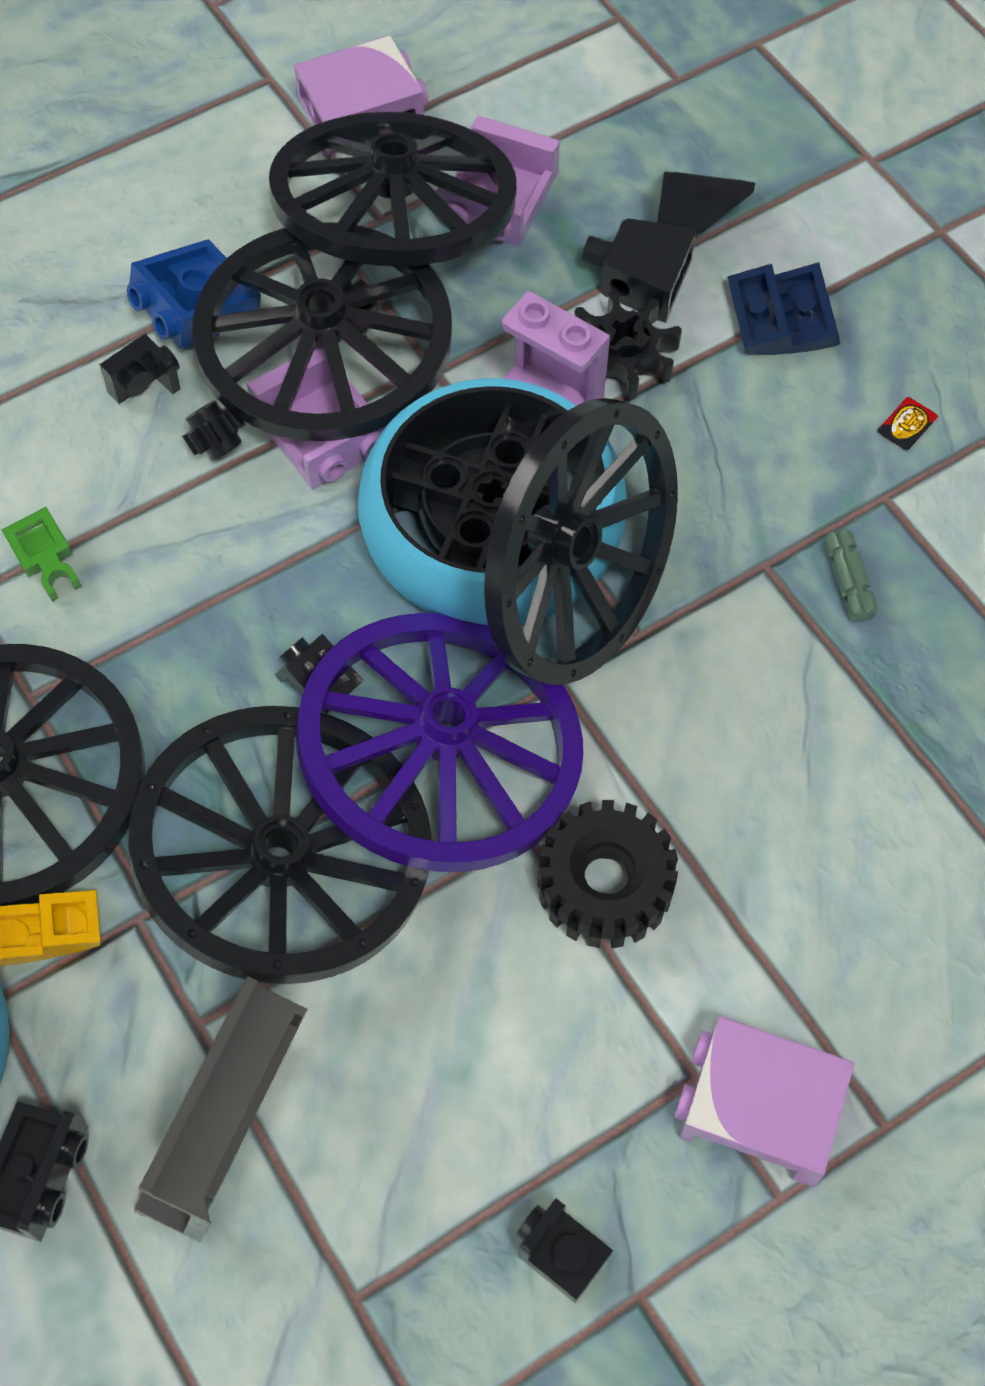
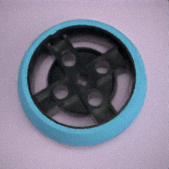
M499 378L473 379L447 385L424 395L399 412L388 423L372 447L363 467L358 496V515L362 535L374 563L386 580L403 597L427 613L444 614L462 621L488 625L484 597L485 567L490 537L501 501L515 471L533 443L550 424L566 411L575 407V404L549 389L523 381ZM592 433L583 438L567 453V469L574 476ZM609 440L588 489L617 458ZM624 477L592 512L627 499ZM549 478L531 512L533 515L544 505L550 504ZM393 505L419 513L429 539L440 552L438 556L419 545L408 535L396 519ZM626 519L602 528L601 542L618 548L625 529ZM526 530L522 540L517 570L532 554L528 547V531ZM470 540H481V541H483V542H481V543H476V544H475V543H469L468 541H470ZM597 557L588 566L596 582L611 564V562ZM539 573L517 599V609L521 625L526 623ZM571 576L573 604L583 595ZM554 587L545 618L555 614Z

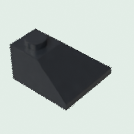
M664 171L657 222L697 229L696 233H702L754 193L755 182Z

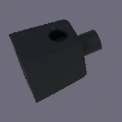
M628 218L622 221L613 242L590 235L585 243L582 262L603 268L601 292L605 297L608 298L611 291H618L620 294L619 303L636 311H642L646 308L650 299H657L660 303L657 320L666 323L692 262L697 229Z

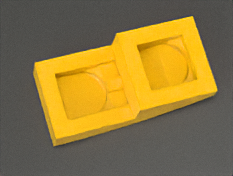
M96 890L39 894V903L0 906V966L46 960L100 946Z

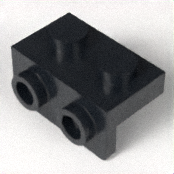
M17 1101L0 1140L1 1230L41 1242L47 1227L52 1229L57 1224L66 1200V1194L62 1192L70 1169H77L82 1163L89 1143V1135L85 1133L87 1125L77 1113L64 1110L62 1114H58Z

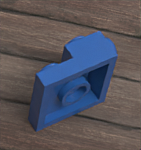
M207 239L132 262L130 281L127 286L129 303L134 310H145L152 317L155 332L160 339L167 340L171 338L180 349L194 344L192 336L193 316L199 295L207 280L226 259V256ZM239 283L226 299L219 315L259 309L261 293ZM214 333V337L219 336V333Z

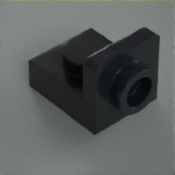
M146 334L99 364L107 392L118 404L132 395L141 393L156 379L172 394L181 389L177 374L180 365L175 355L165 345L159 347Z
M323 634L310 644L301 637L280 656L286 665L275 676L281 682L288 678L303 695L308 679L315 667L334 646ZM351 666L341 675L330 692L350 694L364 680ZM321 710V713L325 714L330 712L328 710Z
M556 1198L547 1210L537 1205L520 1226L517 1235L523 1239V1242L519 1246L518 1257L576 1304L612 1255L613 1250L565 1212L566 1205Z

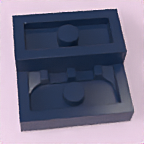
M819 262L779 274H774L771 263L727 276L746 354H790L840 345L838 329Z

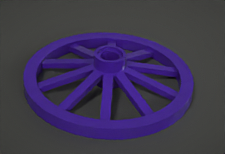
M415 613L385 618L368 624L339 641L325 654L309 677L302 695L296 726L297 755L302 774L315 801L327 817L342 832L369 851L387 860L426 871L468 872L486 869L510 861L532 849L546 837L552 825L555 827L558 824L560 816L566 812L582 772L584 752L581 725L575 706L563 684H546L514 670L498 652L488 625L462 621L438 613ZM427 642L434 691L429 693L380 650L403 643ZM445 643L463 646L493 658L463 691L451 687ZM362 659L414 705L330 692V690L341 675ZM507 668L518 675L541 702L477 708L475 704ZM321 710L409 724L329 755H324L320 734ZM551 720L558 747V765L483 727ZM439 721L447 722L453 727L444 726ZM410 744H417L416 749L369 813L361 809L346 794L333 773ZM476 746L554 784L545 802L529 818L524 820ZM457 757L461 758L508 831L482 840L457 842ZM430 758L438 760V841L417 838L399 832L384 824Z

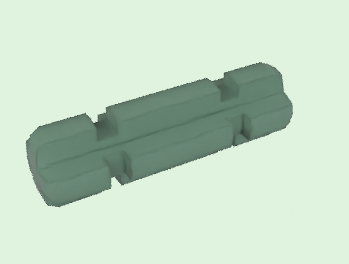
M848 529L830 532L827 535L825 547L829 558L835 560L831 565L842 597L849 601L845 604L849 618L854 622L870 620L875 617L878 605L873 592L867 590L871 585L859 552L853 550L857 547L853 534Z

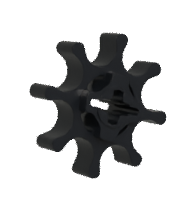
M611 291L608 296L607 314L594 316L583 307H577L574 311V316L610 335L606 378L614 379L616 377L621 379L627 386V398L635 399L638 395V375L652 373L657 375L663 382L671 380L674 360L662 356L658 352L678 350L682 329L679 326L659 329L652 325L658 319L660 303L657 299H650L646 308L642 311L631 310L630 312L621 307L619 292Z

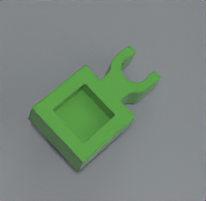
M47 507L1 529L27 576L30 577L42 570L41 582L52 602L58 599L52 587L54 580L58 577L69 578L75 590L81 587L73 569L68 564L60 561L73 553Z

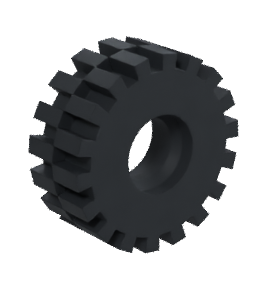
M602 800L601 810L593 811L591 801L580 804L578 816L574 817L569 810L560 816L559 828L557 829L552 825L546 834L545 846L541 845L538 866L539 899L543 909L550 908V921L556 928L564 923L567 926L566 936L574 941H577L581 933L589 936L588 946L596 948L600 947L601 939H611V948L623 947L625 937L631 936L634 943L645 938L648 927L655 930L662 922L664 912H668L678 876V871H675L678 862L676 849L669 850L671 837L666 829L658 833L655 831L657 823L655 817L650 813H647L642 820L636 817L637 806L626 802L624 812L614 810V800ZM597 859L615 860L625 867L628 874V882L617 893L605 894L597 892L586 881L585 871L588 865Z

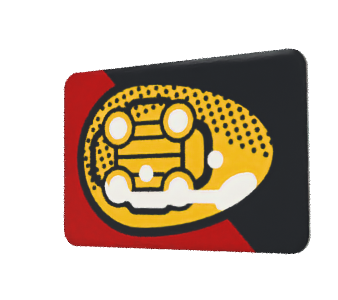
M907 397L878 428L877 433L903 450L908 451L933 424L938 415L914 399Z

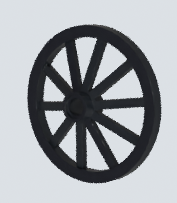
M370 112L347 115L319 123L290 139L278 151L270 166L269 189L270 202L277 219L293 236L303 243L328 255L352 262L401 267L429 265L459 258L478 250L494 240L506 228L514 214L517 179L513 166L506 155L490 140L465 126L421 114ZM374 138L371 141V146L353 141ZM448 147L467 157L428 154ZM325 149L353 156L307 161L310 157ZM442 171L488 173L496 187L497 194ZM347 173L296 198L293 197L289 189L290 181L294 177ZM366 183L335 227L321 222L306 212L321 203ZM428 183L489 208L480 217L467 224ZM414 193L450 232L410 239L405 197ZM378 196L391 199L395 239H381L352 234L354 228Z
M323 222L332 227H335L337 224L334 222ZM358 225L352 231V234L366 237L395 239L380 231ZM286 228L267 233L236 250L218 266L204 285L195 306L192 324L194 349L201 374L214 396L235 416L251 426L281 437L305 441H335L369 434L386 427L399 412L434 389L445 370L451 351L452 314L445 288L430 265L393 267L404 276L343 293L363 264L345 260L331 280L318 278L308 252L316 249L303 243ZM293 254L303 284L297 290L257 273L255 270L273 260ZM239 283L288 304L279 307L219 315L226 299ZM418 290L427 304L432 324L357 307ZM287 323L226 369L223 368L215 351L214 333ZM353 325L430 341L429 347L417 369L410 375ZM301 336L274 406L259 400L237 384L239 380ZM343 339L398 388L375 402L355 408L338 343ZM315 347L324 349L340 412L316 414L291 411L292 404Z
M600 398L583 402L569 409L550 424L533 443L520 462L506 489L496 515L487 552L484 581L485 610L489 630L498 652L508 665L522 675L553 685L569 684L589 676L608 662L625 644L643 618L654 597L667 563L674 536L678 504V481L674 453L667 434L659 421L644 408L616 399ZM614 425L623 426L632 434L634 439L588 489ZM592 433L568 490L567 453L578 442ZM643 456L648 473L649 490L592 512ZM549 478L550 504L544 505L533 515L531 514L533 507ZM648 511L646 533L640 556L601 542L602 528ZM526 530L528 531V547L532 554L517 570L522 540ZM596 557L634 571L628 587L614 611H612L588 568ZM539 573L524 630L522 631L517 609V599ZM571 576L601 627L587 642L575 649ZM554 587L558 657L541 658L535 651Z
M0 644V757H3L0 761V906L39 903V894L63 893L84 880L112 854L130 826L133 802L139 786L145 777V753L142 738L132 711L116 686L104 674L85 661L60 650L30 644ZM14 672L40 673L62 680L10 730L5 732ZM80 689L91 696L104 709L112 721V724L25 742ZM119 741L120 770L116 790L28 762ZM24 780L106 806L108 809L93 832L73 851L22 784ZM9 796L58 859V862L38 873L3 883L2 797Z
M261 706L235 710L204 721L185 732L158 756L147 771L133 802L129 826L128 850L134 884L142 903L162 932L191 957L215 970L241 979H246L249 976L261 983L269 984L314 982L350 971L367 962L391 943L408 923L417 907L429 871L408 866L405 868V873L315 854L352 841V839L337 826L309 835V831L324 814V811L317 804L314 797L296 819L290 816L294 739L296 737L299 713L298 707ZM325 713L320 715L321 743L342 750L373 738L365 731L344 720ZM278 735L273 816L266 817L224 744L249 737ZM389 752L333 773V775L344 789L360 767L363 766L386 790L403 765ZM207 754L253 831L169 789V787L186 767L199 757ZM413 782L384 824L388 827L403 824L405 834L431 840L428 813L415 782ZM160 806L243 849L155 857L152 830L158 808ZM275 847L283 848L291 855L278 857L271 854L268 849ZM250 868L247 873L195 921L175 901L162 879L163 876ZM308 872L397 892V894L385 911L372 924L361 931ZM260 885L269 888L268 952L242 947L211 933ZM293 885L343 942L310 952L286 953L287 887Z

